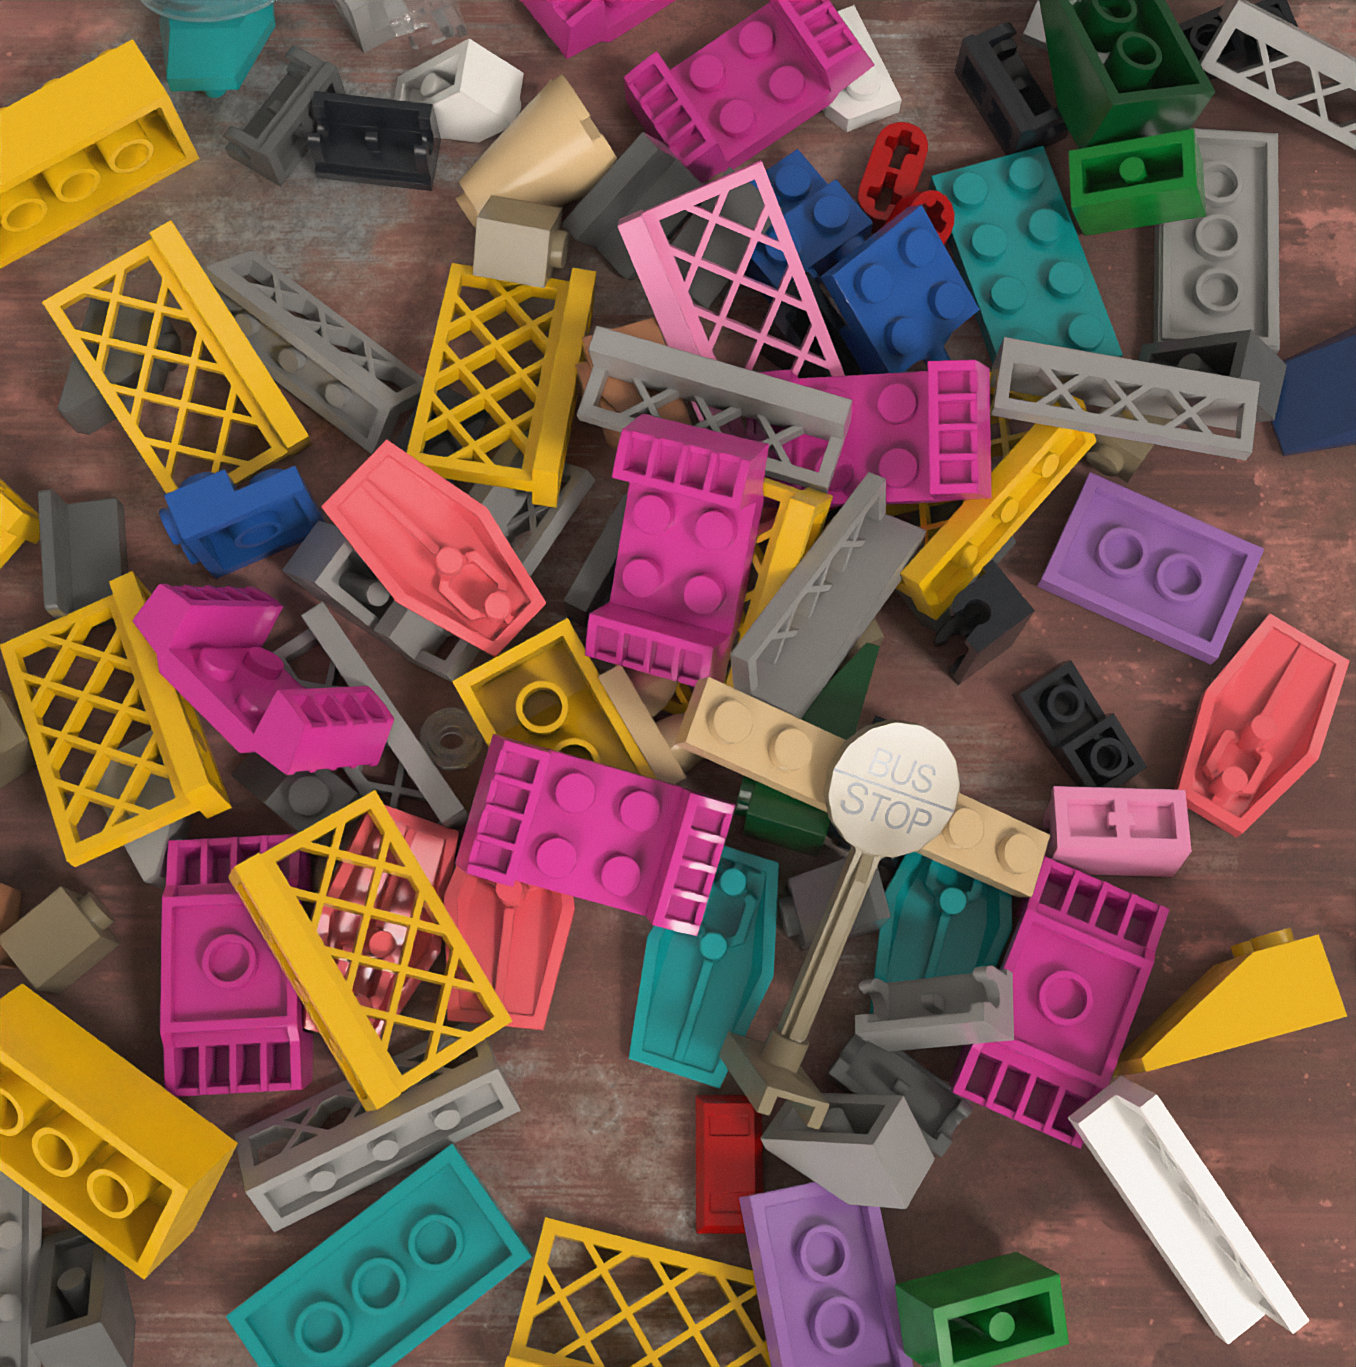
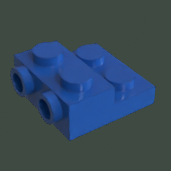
M796 149L767 169L766 173L778 204L783 209L781 212L804 271L809 272L819 286L822 282L820 277L870 238L873 222L836 179L827 184L804 155ZM755 179L749 182L758 189ZM771 224L765 234L778 240L774 227ZM759 241L755 246L744 274L749 278L777 289L788 263L783 251ZM793 276L791 277V280H790V282H789V285H790V284L792 283V281L794 280V279H793ZM760 292L768 303L771 304L773 297Z
M296 466L286 470L276 468L261 472L250 480L248 486L241 489L237 488L225 469L216 473H198L185 479L180 484L179 489L165 494L164 497L168 506L159 510L162 523L174 545L181 544L189 562L192 565L201 562L215 579L303 542L318 521L326 522L321 509Z

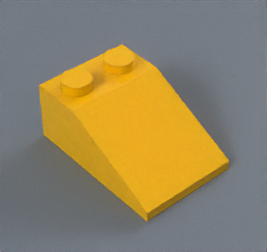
M568 618L452 681L488 747L492 735L496 734L657 779L598 678L600 675L591 658L585 656V648Z
M1287 928L1230 946L1234 959L1213 965L1120 1054L1113 1076L1148 1072L1347 1017L1319 934L1295 941L1291 928Z

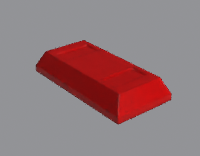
M695 1095L696 1234H746L739 1197L763 1192V1143L760 1139L762 1137V1114L756 1112L746 1095Z

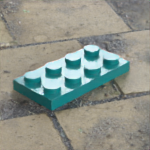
M1044 146L931 176L929 190L939 191L946 195L953 206L955 213L954 226L947 241L958 271L980 309L974 315L992 364L1004 337L1122 358L1123 353Z
M452 1143L230 1312L226 1318L259 1367H391L534 1255L455 1143Z

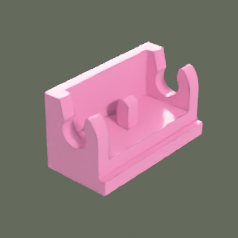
M1054 786L1051 791L1052 798L1043 818V828L1050 829L1049 845L1044 856L1056 862L1077 869L1087 875L1174 877L1192 852L1185 790Z

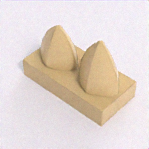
M620 665L598 676L656 778L672 784L685 779L684 773L704 758L675 745L685 713L669 716L656 723L652 719L653 716L667 705L676 690L678 682Z

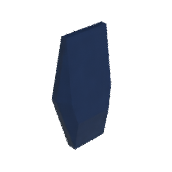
M1356 326L1283 360L1287 367L1275 420L1270 421L1283 456L1356 445Z

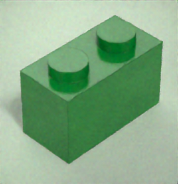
M1194 128L1069 151L1071 209L1084 236L1206 217L1203 159Z
M1019 1252L1009 1253L895 1284L904 1354L923 1367H992L1069 1344L1060 1274Z

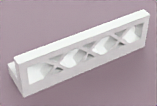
M1120 1076L1068 1117L1215 1335L1227 1344H1230L1265 1314L1293 1334L1309 1321L1157 1094Z

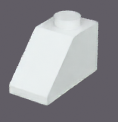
M467 39L398 76L394 100L433 104L442 139L479 143L504 131L520 114V94L524 73L473 40Z

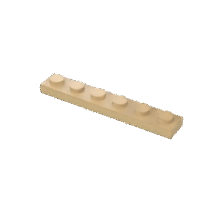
M705 677L697 680L675 745L827 812L824 787L828 768L846 740L711 677ZM959 793L955 812L940 835L915 852L1015 897H1032L1050 834Z

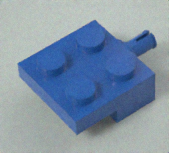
M922 204L907 207L820 277L847 322L839 330V333L864 375L902 373L920 360L924 361L927 368L928 361L951 360L944 348L945 343L954 330L980 310Z

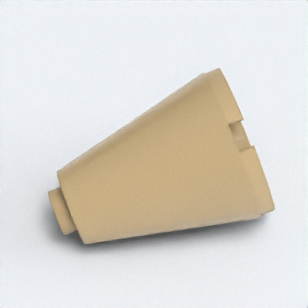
M563 74L554 80H550L458 181L464 192L455 199L475 229L477 216L491 195L560 207L585 197L618 160L603 134H600L591 120V115Z

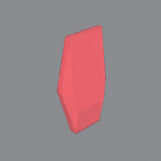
M387 439L321 506L398 604L494 658L546 605L543 596L487 507Z
M1269 614L1201 695L1174 790H1185L1187 808L1236 838L1243 834L1319 759L1350 661L1274 615Z
M385 805L444 905V894L453 874L459 831L445 828L443 825ZM368 812L363 814L345 851L376 859L382 835ZM388 848L385 862L399 865ZM340 861L329 883L326 896L364 905L373 870ZM382 872L373 908L410 917L416 893L408 879ZM323 906L317 932L325 946L352 952L361 916ZM423 906L420 920L433 923ZM370 918L361 955L398 964L407 927ZM417 930L408 967L428 971L441 952L442 936ZM333 958L345 978L349 962ZM358 965L352 992L359 1004L386 1011L395 974ZM405 976L396 1014L399 1015L422 980ZM303 1005V1028L319 1033ZM368 1017L380 1037L384 1021Z
M456 865L444 894V906L512 1019V1022L504 1027L544 1031L575 914L574 896L515 881L513 887L467 874ZM445 943L446 964H447V960H448V956H449L450 950H449L448 946H447L446 943ZM457 964L454 978L468 981ZM455 988L451 989L447 1006L448 1021L482 1024L490 1019L475 993Z

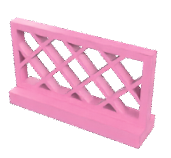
M761 160L643 211L642 209L619 219L618 229L668 347L717 360L713 347L722 326H725L756 339L744 369L752 371L763 343H766L796 356L791 367V371L796 376H798L804 360L829 369L832 377L845 376ZM755 179L764 205L754 229L719 215L729 190ZM718 195L712 212L696 205ZM682 210L708 219L695 254L669 244L660 220ZM768 215L778 240L761 233ZM716 223L750 237L736 272L702 258ZM758 241L783 251L788 263L777 289L744 275ZM675 256L691 263L685 279L682 276ZM698 266L732 280L719 314L693 303L689 288ZM792 276L801 299L785 293ZM740 284L773 297L760 330L726 317ZM781 301L807 312L811 323L800 347L768 334ZM699 316L715 322L709 338ZM815 335L824 357L809 351ZM691 401L699 422L704 421L705 419L697 404ZM708 406L712 416L724 411ZM741 417L719 427L720 431L724 434L747 439V428L744 427Z

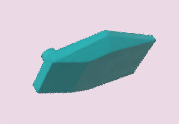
M166 0L159 24L166 80L171 92L204 91L205 95L209 98H219L227 90H239L276 26L274 0Z
M724 846L698 936L653 926L647 936L628 1059L720 1089L728 1072L727 1067L719 1057L727 1033L729 1031L743 1036L746 1035L774 977L778 862Z
M917 852L905 854L884 891L891 917L879 929L873 979L878 978L888 983L973 973L976 967L991 965L996 967L1012 931V895ZM872 999L870 1001L869 1014L874 1013Z

